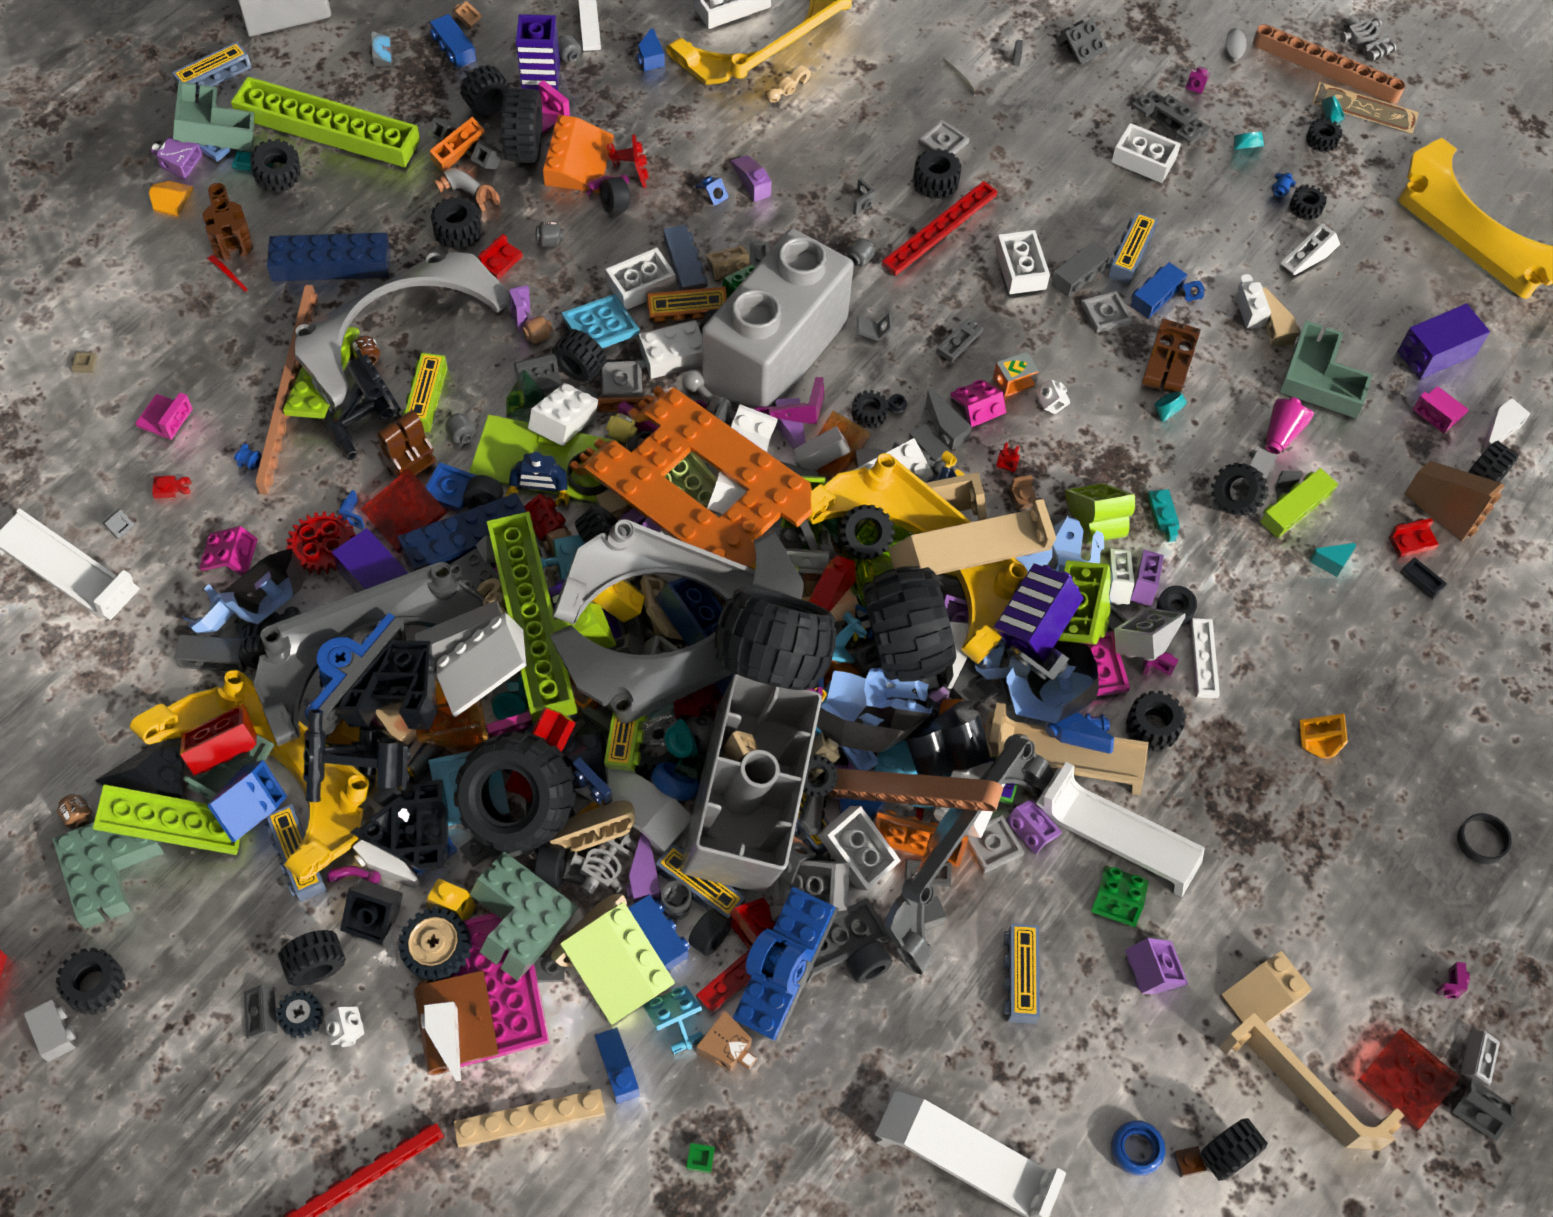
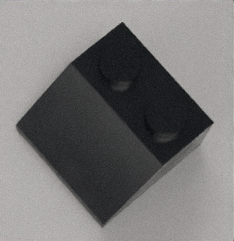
M602 732L569 736L562 750L564 754L563 759L567 766H571L574 772L573 762L580 757L605 784H609L608 768L604 764L607 745ZM574 779L572 780L574 789L582 788Z
M360 878L348 889L340 931L384 945L399 914L403 893Z

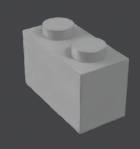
M50 1000L24 1013L38 1052L47 1062L76 1048L73 1042L76 1039V1035L70 1025L67 1026L65 1022L68 1015L62 1004L58 1006L53 1000Z

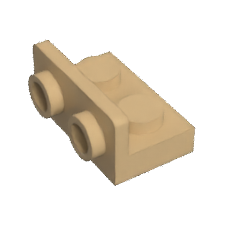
M742 245L706 254L707 262L713 269L715 280L723 279L750 266L749 253Z

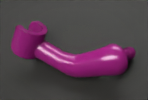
M626 175L619 176L624 178L626 183L629 184V179ZM602 176L588 182L590 188L587 191V195L590 196L593 190H597L602 180L614 177Z
M356 866L333 868L327 873V882L329 883L337 882L348 876H358L375 884H379L381 880L379 872H369Z

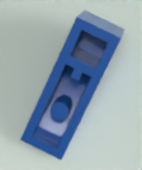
M1079 712L1057 723L1045 721L1044 731L1061 743L1108 754L1113 752L1114 737Z
M616 1027L594 1035L616 1104L639 1097V1087L618 1028Z

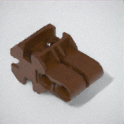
M214 183L208 188L211 206H208L202 213L214 255L225 261L231 259L229 252L239 250L240 257L247 256L254 247L242 206L230 201L226 187L222 183Z
M1162 318L1141 385L1159 390L1163 376H1165L1164 392H1182L1201 329ZM1160 341H1168L1170 345H1164ZM1180 345L1185 346V347H1187L1189 350H1188V351H1186V350H1181L1179 346H1180ZM1167 362H1170L1169 369H1166Z
M414 410L398 418L396 424L392 422L377 432L378 441L375 443V447L380 451L377 453L384 467L388 471L391 470L393 472L394 478L399 483L403 484L436 462V458L432 454L434 449L425 436L420 417Z

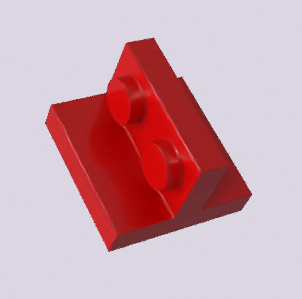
M764 897L734 907L730 912V915L733 917L731 927L750 950L757 937L766 929L773 930L776 922L772 921L770 905Z

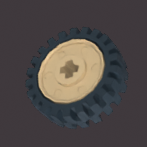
M436 907L432 911L428 908L423 910V914L420 912L416 913V918L414 920L410 918L407 921L408 927L404 926L402 929L403 935L399 936L401 944H398V950L400 951L403 963L414 975L423 980L426 979L433 982V979L439 981L443 980L444 977L447 979L451 978L452 973L457 974L460 972V966L464 967L466 965V958H470L471 953L469 950L472 949V937L468 927L457 914L445 908L440 910Z

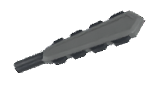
M825 772L810 783L813 785L823 784ZM806 794L805 796L807 801L803 803L802 808L804 811L801 812L799 819L801 820V826L808 835H816L823 830L824 823L822 820L825 818V811L823 809L826 807V800L824 798L827 795L811 797Z

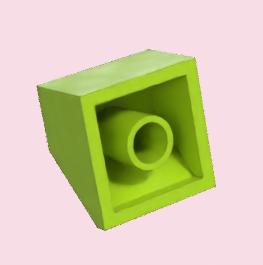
M589 603L575 624L560 619L552 621L555 631L572 625L579 633L597 645L607 649L616 646L602 607L599 604Z

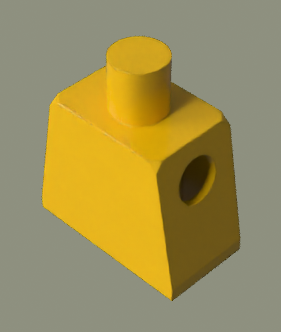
M437 879L426 900V909L429 908L432 911L436 907L440 910L445 908L457 914L463 921L470 919L477 906L468 891L442 879Z

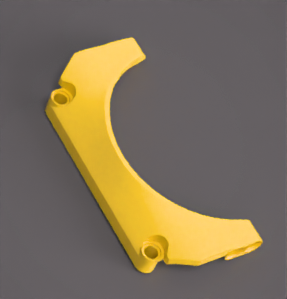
M810 0V7L803 23L760 51L737 54L715 53L693 47L690 42L685 41L681 37L668 44L666 51L671 59L705 85L727 82L731 76L738 79L744 78L750 69L770 56L787 49L803 35L841 10L850 9L852 0Z
M1439 138L1413 153L1410 158L1407 178L1411 181L1407 183L1398 198V201L1518 296L1527 299L1537 286L1542 283L1546 286L1553 284V246L1536 242L1511 231L1485 214L1469 199L1458 184L1453 173L1452 158L1457 148L1445 139Z
M887 453L880 454L874 466L869 470L866 467H862L853 471L839 473L824 486L820 484L812 490V514L807 518L809 522L816 524L827 519L843 517L849 510L866 504L884 509L883 512L885 514L888 513L890 516V522L893 521V524L913 534L971 523L969 519L897 459ZM1016 558L954 571L965 593L969 614L967 634L960 650L976 664H979L1002 639V636L993 627L1015 594L1014 592L1027 575L1026 567Z
M228 671L224 676V686L221 688L216 686L206 691L189 694L168 707L164 704H158L136 716L130 723L131 731L146 744H153L169 739L181 738L182 733L244 704L256 734L275 744L269 755L278 760L293 774L306 797L307 782L303 778V753L305 749L304 733L308 728L299 721L300 738L278 746L265 717L262 704L253 684L254 682L240 671ZM325 763V778L321 782V801L307 802L309 809L307 831L300 846L284 863V866L301 881L307 880L357 844L358 837L350 832L356 827H361L364 810L358 806L366 801L369 782L353 766Z

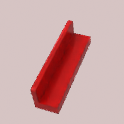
M545 707L531 733L546 739L547 744L556 746L562 752L576 722L563 713ZM513 770L505 785V789L520 794L528 802L532 803L533 794L528 780L522 774Z

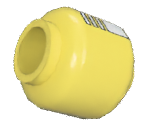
M617 413L615 416L612 415L610 417L606 430L609 437L626 443L630 437L637 433L638 428L635 427L634 419Z

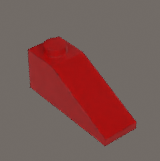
M836 555L825 567L808 602L825 608L830 612L856 581L855 561Z

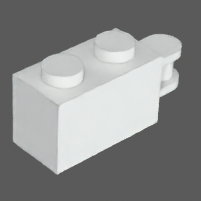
M1244 274L1240 279L1241 282L1238 284L1239 292L1236 300L1246 329L1265 327L1271 311L1261 283H1254L1252 276Z

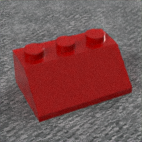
M244 704L181 734L180 755L194 776L210 771L213 766L221 762L226 763L241 752H249L257 745V734Z

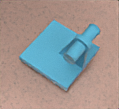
M846 612L843 619L848 625L836 635V647L832 660L839 663L853 664L854 658L844 647L854 632L860 638H864L867 631L861 626L862 623L859 619H855L850 612Z
M686 985L677 987L670 993L661 997H655L648 1003L643 1004L646 1013L657 1030L675 1022L677 1023L683 1040L670 1045L673 1054L686 1048L687 1050L692 1049L693 1045L699 1043L704 1038L701 1031L689 1037L685 1031L682 1019L702 1010Z

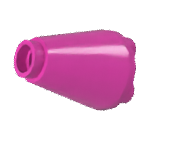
M1278 398L1272 409L1265 441L1266 450L1273 454H1280L1281 451H1284L1310 423L1314 412L1301 405V401L1298 398Z

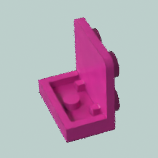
M976 380L973 384L958 387L950 393L953 400L965 407L967 422L972 427L1006 413L1003 392L985 380Z

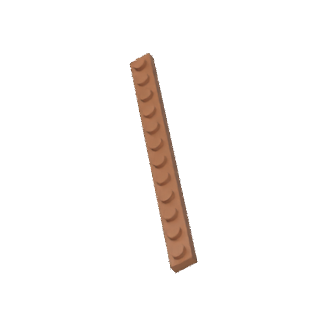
M305 285L288 350L255 482L260 494H268L269 488L274 483L273 472L278 467L277 456L278 452L282 450L281 439L282 435L286 434V419L290 417L285 416L283 409L298 377V371L302 368V365L295 358L296 328L302 324L308 325L314 320V306L318 304V294H315L313 285Z

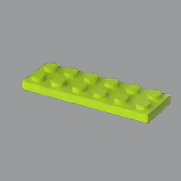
M348 327L341 347L343 372L352 354V343L360 334L357 327ZM303 367L284 406L285 416L324 419L330 405L316 390L311 381L312 377Z
M103 785L93 830L237 855L240 838L235 842L230 840L207 804Z

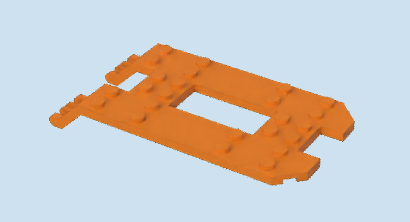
M659 386L655 387L653 394L656 398L653 399L650 395H646L644 397L646 402L641 400L638 403L642 411L639 412L637 409L632 408L628 412L629 416L638 423L649 420L659 427L632 452L615 440L604 442L598 438L594 442L595 447L598 449L597 451L588 447L585 450L587 455L584 453L579 455L583 464L579 465L577 461L569 464L571 470L577 475H591L671 537L752 569L756 567L754 539L764 534L781 516L798 527L812 514V488L810 482L675 387L662 389ZM691 451L747 491L720 517L664 477Z

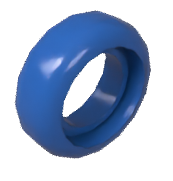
M671 762L659 763L651 774L654 786L660 792L673 799L689 801L697 795L700 784L698 778L691 771Z
M1131 1120L1122 1124L1113 1134L1111 1154L1115 1163L1124 1172L1133 1176H1146L1155 1172L1163 1163L1166 1154L1165 1141L1161 1133L1152 1124ZM1133 1134L1141 1135L1149 1141L1152 1153L1147 1161L1136 1162L1127 1155L1124 1143L1128 1136Z

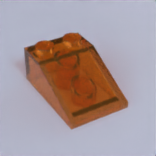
M832 411L818 436L837 426L851 450L849 453L815 470L829 480H832V477L845 472L855 459V451L864 448L872 435L866 429L835 411Z
M481 699L456 717L452 714L448 703L437 705V713L430 730L416 729L417 741L462 750L474 749L477 745L488 739Z

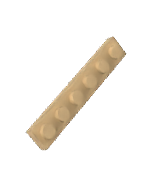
M601 1089L461 1119L454 1121L457 1145L460 1148L604 1116L605 1111Z

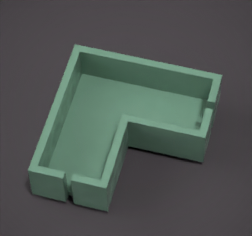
M179 81L173 140L183 143L192 142L200 145L218 146L219 148H232L239 151L252 150L254 112L217 107V87L200 85L199 103H196V84Z
M1306 320L1295 345L1280 393L1357 418L1364 405L1373 375L1334 362L1344 333L1326 327L1320 342L1316 341L1323 326Z
M94 823L52 838L76 920L84 929L106 921L103 914L98 910L101 907L110 919L131 911L119 870L163 854L164 851L160 841L93 830Z
M505 851L477 879L470 893L473 898L503 920L488 935L480 953L497 965L507 949L509 953L501 969L517 981L570 924L579 908Z

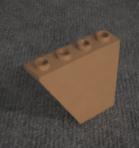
M1430 461L1417 472L1404 495L1460 541H1463L1467 536L1471 538L1477 533L1478 527L1494 509L1495 506L1493 505L1502 497L1500 492L1505 485Z

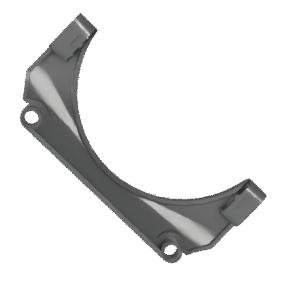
M773 530L754 539L756 570L751 588L769 590L802 599L803 580L775 531ZM572 625L550 634L566 670L568 669L578 691L597 701L602 706L610 703L617 720L624 724L635 721L733 674V672L722 667L716 659L715 632L686 648L653 655L626 654L604 648L584 637Z
M438 562L265 627L261 631L260 636L266 654L259 657L253 684L277 745L280 746L300 738L299 715L303 695L308 683L319 668L317 653L325 642L337 637L354 639L367 632L374 631L377 622L381 618H385L388 613L402 620L404 625L433 627L484 606V597L461 580L454 582L449 564Z
M1013 734L1006 739L1004 750L980 779L991 780L1000 785L1015 783L1039 798L1054 777V773L1047 760L1035 753V744L1028 739L1027 735ZM950 808L931 837L920 866L912 878L904 882L902 893L893 903L884 925L886 932L895 944L905 964L917 974L922 975L934 958V954L931 951L932 947L926 942L924 927L925 906L931 903L934 897V888L930 884L982 811Z

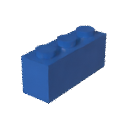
M449 14L430 21L431 30L429 32L431 38L438 42L440 50L446 53L449 62H453L457 69L477 61L475 47Z
M1170 262L1164 267L1161 266L1152 278L1149 277L1141 288H1137L1133 292L1130 306L1149 319L1184 286L1188 274Z
M649 894L628 908L667 971L689 958L688 949L690 946L683 936L679 937L675 932L677 930L676 925L671 918L666 919L662 913L664 909L658 899L653 900Z

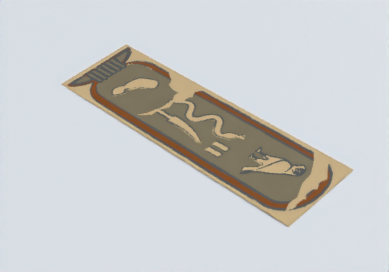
M1319 82L1313 104L1322 106V100L1334 95L1345 114L1413 134L1419 112Z

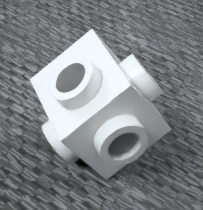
M1050 379L1036 390L1039 404L1051 413L1056 414L1071 403L1066 394L1067 389L1061 382L1058 383Z
M337 1007L324 1017L331 1045L351 1046L356 1043L359 1037L364 1035L363 1023L361 1022L358 1007Z

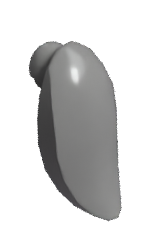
M1234 28L1228 32L1226 52L1231 61L1237 62L1245 51L1246 36L1242 30Z

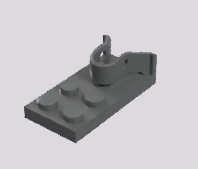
M868 898L849 906L847 910L837 912L806 980L807 984L811 982L814 975L847 961L855 951L866 944L876 941L885 944L890 941L891 938L886 932L884 924Z

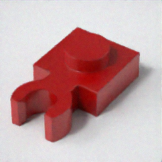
M1006 442L1003 450L1000 449L996 467L1015 473L1020 455H1018L1019 446L1016 445L1015 449H1010Z
M175 475L154 476L152 495L154 498L176 497V492L184 495L190 494V488L183 486L191 484V480L189 477H182L177 480Z

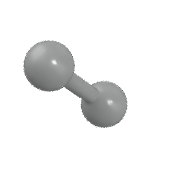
M695 369L688 370L682 378L684 388L690 392L698 391L710 403L709 412L715 416V408L724 397L715 398L704 386V379L700 371ZM728 400L729 411L731 413V403Z

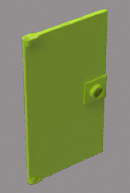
M488 414L469 473L486 475L494 478L500 484L509 485L510 472L513 465L523 460L524 454L540 452L542 455L554 457L556 463L567 474L568 464L575 455L585 451L588 447L597 451L598 449L595 447L594 442L598 438L604 442L612 441L613 439L578 433L562 446L528 429V422ZM571 472L572 480L582 487L590 488L601 485L599 481L589 474L579 476L575 472ZM567 474L568 489L566 492L570 495V498L597 503L596 495L586 496L576 492L571 487ZM533 490L553 495H559V490L558 492Z

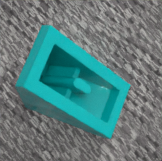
M1349 543L1315 548L1310 561L1338 577L1356 548V544Z

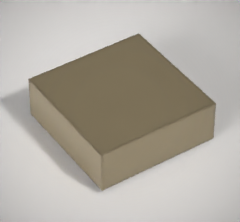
M76 352L71 367L72 371L94 373L98 358L97 354Z

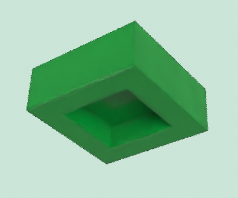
M690 1143L686 1170L711 1174L715 1147Z

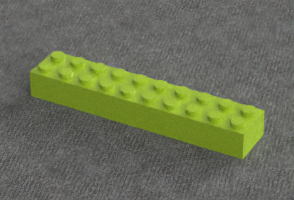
M252 77L246 78L231 101L233 109L254 112L255 124L404 168L420 143L417 125Z
M525 512L487 521L507 613L523 629L526 666L521 669V674L533 724L537 722L545 707L567 716L577 714L568 671L550 637V634L556 632L552 624L555 617H552L553 608L530 513Z

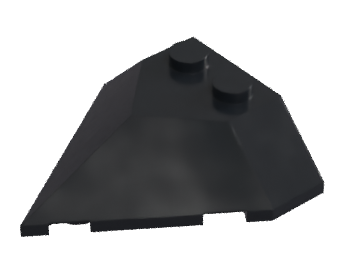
M181 738L152 744L96 779L95 782L102 786L109 785L187 800L182 790L184 760L180 755Z
M443 780L417 783L412 787L413 790L403 797L399 796L369 818L370 821L350 832L352 835L418 870L443 868L448 856V806Z

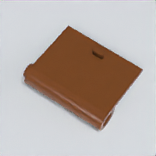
M484 970L435 982L422 981L418 983V986L414 988V996L428 1075H440L450 1070L427 1031L422 1029L421 1014L425 1013L424 1005L447 1002L455 1003L458 1008L460 1064L499 1055Z

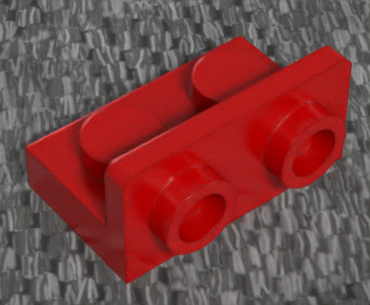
M502 234L486 250L479 254L478 259L493 276L499 279L523 257L522 251L509 244L507 236Z
M540 493L524 505L526 512L530 513L535 533L544 542L546 533L559 528H565L566 530L568 528L565 525L566 519L555 509L557 505L554 500Z
M1421 518L1409 524L1400 523L1393 528L1388 538L1399 558L1433 550L1438 547L1439 543L1430 528L1434 522L1432 518L1425 520Z

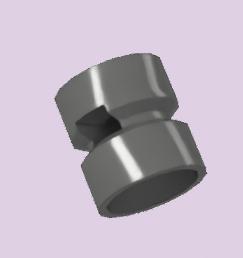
M675 880L667 883L661 892L663 913L672 920H682L688 916L692 908L691 889L683 881Z

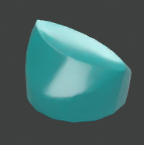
M1334 95L1322 100L1327 121L1330 118L1332 119L1331 122L1336 121L1338 124L1345 119L1342 107Z
M1262 132L1234 135V150L1264 147Z
M1181 391L1172 392L1160 398L1154 406L1161 422L1181 410L1187 404V400Z
M501 693L491 699L493 714L498 720L525 713L529 707L527 698L516 693Z
M681 718L678 719L665 733L664 741L666 748L677 758L695 756L698 754L693 734L687 724Z

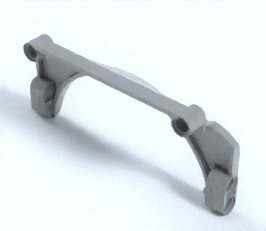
M450 252L444 259L438 253H430L420 263L308 325H299L295 333V358L312 377L311 381L316 390L332 408H335L342 404L350 391L341 363L343 339L353 319L369 303L382 295L402 288L439 286L455 289L474 296L498 313L510 306L509 292L474 254Z
M623 519L611 527L608 536L601 533L576 550L552 617L575 624L587 605L605 589L628 578L649 574H668L693 580L706 586L727 602L728 599L732 598L735 590L743 587L751 588L755 570ZM618 527H623L626 530L627 534L625 537L619 535Z

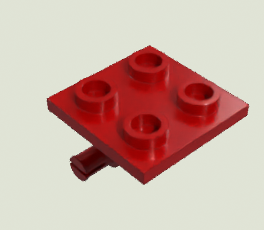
M632 135L633 147L615 150L614 144L611 143L610 146L609 143L607 145L608 157L612 160L613 166L616 167V163L619 166L621 164L620 161L634 162L642 186L647 188L646 180L649 179L647 168H645L647 158L645 154H642V143L637 141L636 135Z

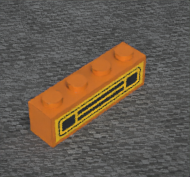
M715 287L647 293L649 321L654 320V323L665 322V319L672 318L673 321H683L685 317L703 319L705 312L711 309H719L727 300L726 288Z

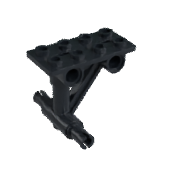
M360 350L355 351L358 357L348 365V370L356 382L337 411L329 406L325 418H319L333 437L335 446L341 448L347 460H353L358 456V452L351 442L352 437L347 427L369 414L373 415L376 413L381 421H388L395 416L400 418L399 412L402 411L368 355L365 354L363 356ZM364 394L365 398L362 399V402L358 404V402Z
M319 709L308 710V730L304 733L305 749L303 753V778L307 782V802L321 801V782L325 778V763L358 766V771L363 775H376L377 787H397L401 791L406 790L409 781L407 760L410 759V750L406 744L374 722H371L369 727H360L359 741H354L347 745L325 747L326 733L322 730L323 711Z

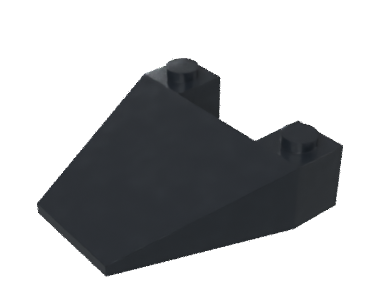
M390 640L346 691L338 708V711L349 727H369L376 710H399L409 729L430 730L437 713L433 654L430 641Z

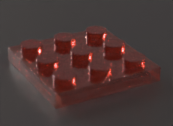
M409 468L361 508L363 513L398 553H401L398 542L399 535L435 523L447 514V511Z
M1400 1028L1357 1081L1390 1110L1394 1111L1398 1108L1405 1115L1402 1120L1417 1132L1461 1077L1404 1029Z

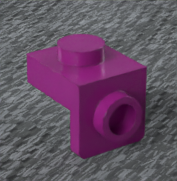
M1201 66L1194 67L1190 73L1186 89L1202 94L1211 74L1207 72L1208 69Z
M1164 652L1155 660H1144L1142 663L1145 666L1143 674L1147 675L1150 668L1153 667L1171 676L1179 659L1170 653Z
M1456 962L1448 969L1449 983L1440 985L1436 989L1437 995H1444L1447 999H1457L1468 990L1467 985L1469 984L1470 975L1466 971V963Z

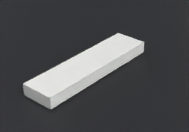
M579 0L583 51L601 50L596 0Z
M1191 618L1190 633L1196 697L1218 698L1220 694L1212 619Z

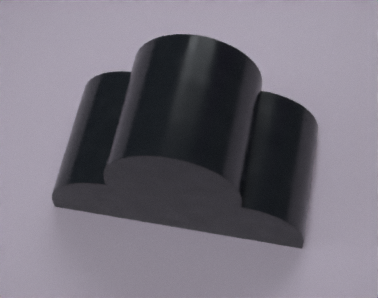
M959 701L906 738L917 775L944 776L953 770H966L979 766L992 757V751L979 711L974 710L970 701Z

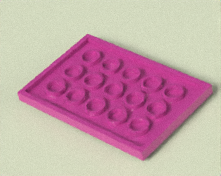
M494 913L464 921L472 937V949L469 950L471 955L470 958H466V965L459 967L460 972L457 974L452 973L451 975L452 977H457L484 970L499 1055L462 1063L460 1068L550 1043L535 965L533 964L517 981L501 969L509 953L507 949L497 965L480 953L488 935L503 921Z

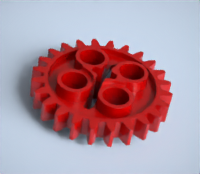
M323 511L322 516L315 512L313 518L307 514L306 521L299 519L300 525H293L294 531L288 532L290 538L286 539L288 544L286 548H292L300 560L303 569L307 568L309 574L314 570L317 571L318 575H320L322 570L329 574L330 568L337 571L331 550L340 547L356 536L353 526L349 524L348 520H343L342 515L336 518L334 512L330 516H327L326 511Z

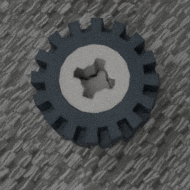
M300 990V993L297 994L296 991H293L292 996L289 997L287 994L284 996L286 1000L279 1002L280 1008L276 1010L278 1014L276 1016L277 1021L287 1035L290 1034L291 1037L296 1038V1036L304 1038V1034L310 1036L312 1035L311 1031L313 1029L317 1031L319 1029L317 1025L323 1022L321 1016H324L322 1006L318 999L310 992L305 993L304 990Z

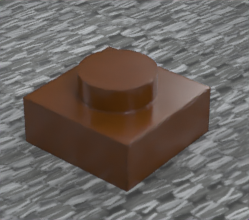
M1199 1146L1177 1150L1173 1153L1180 1177L1200 1174L1206 1171L1204 1161L1199 1156L1201 1153Z

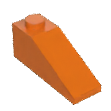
M471 117L430 150V160L443 173V171L450 168L484 134L485 130Z

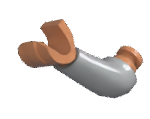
M447 169L443 171L445 175L441 176L439 181L437 179L434 180L440 192H443L444 188L449 189L451 187L453 190L462 189L476 198L482 212L486 210L483 204L486 200L492 199L495 205H500L499 195L492 186H482L460 169Z

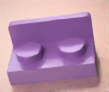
M528 285L509 290L510 314L518 332L523 331L522 327L525 326V321L528 320L526 314L530 313Z
M1033 799L1017 806L1006 819V822L1035 854L1045 844L1058 838L1062 833Z

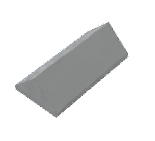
M496 600L416 633L415 641L431 642L435 674L437 673L436 663L443 655L451 653L459 643L466 642L477 630L485 628L493 618L500 617L503 613Z

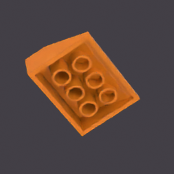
M558 115L543 168L545 186L588 191L590 188L588 182L605 174L609 158L607 145L610 143L611 146L614 135L577 117ZM600 187L592 192L600 193Z
M879 810L875 826L892 849L921 857L924 856L931 837L939 825L935 822L926 823L919 821L918 818L913 816L904 817L897 815L896 812L891 810ZM967 833L947 860V862H951L954 866L960 867L969 838Z

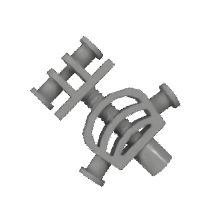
M1352 15L1346 20L1349 29L1347 33L1345 31L1341 32V41L1344 43L1350 40L1357 47H1365L1362 54L1364 56L1367 55L1369 61H1374L1376 58L1379 59L1388 55L1389 52L1396 51V44L1393 41L1388 43L1389 36L1376 41L1380 31L1379 27L1382 25L1378 17H1375L1372 21L1368 18L1359 21Z
M627 833L625 836L618 837V839L622 840L620 844L616 843L615 839L604 842L602 844L608 847L607 850L594 848L588 852L585 858L577 855L578 852L575 851L570 865L574 863L581 866L579 872L587 877L580 889L584 893L592 895L598 885L605 889L611 885L617 890L615 893L618 894L626 883H622L617 879L621 872V864L614 855L617 852L626 859H629L639 840L635 841ZM623 845H626V846L629 847L631 850H630V851L627 850L626 848L623 847ZM593 855H600V856H602V859L597 858V857H591V856H593ZM610 862H611V863L613 864V866L615 867V871H614V869L611 867V865L609 864Z

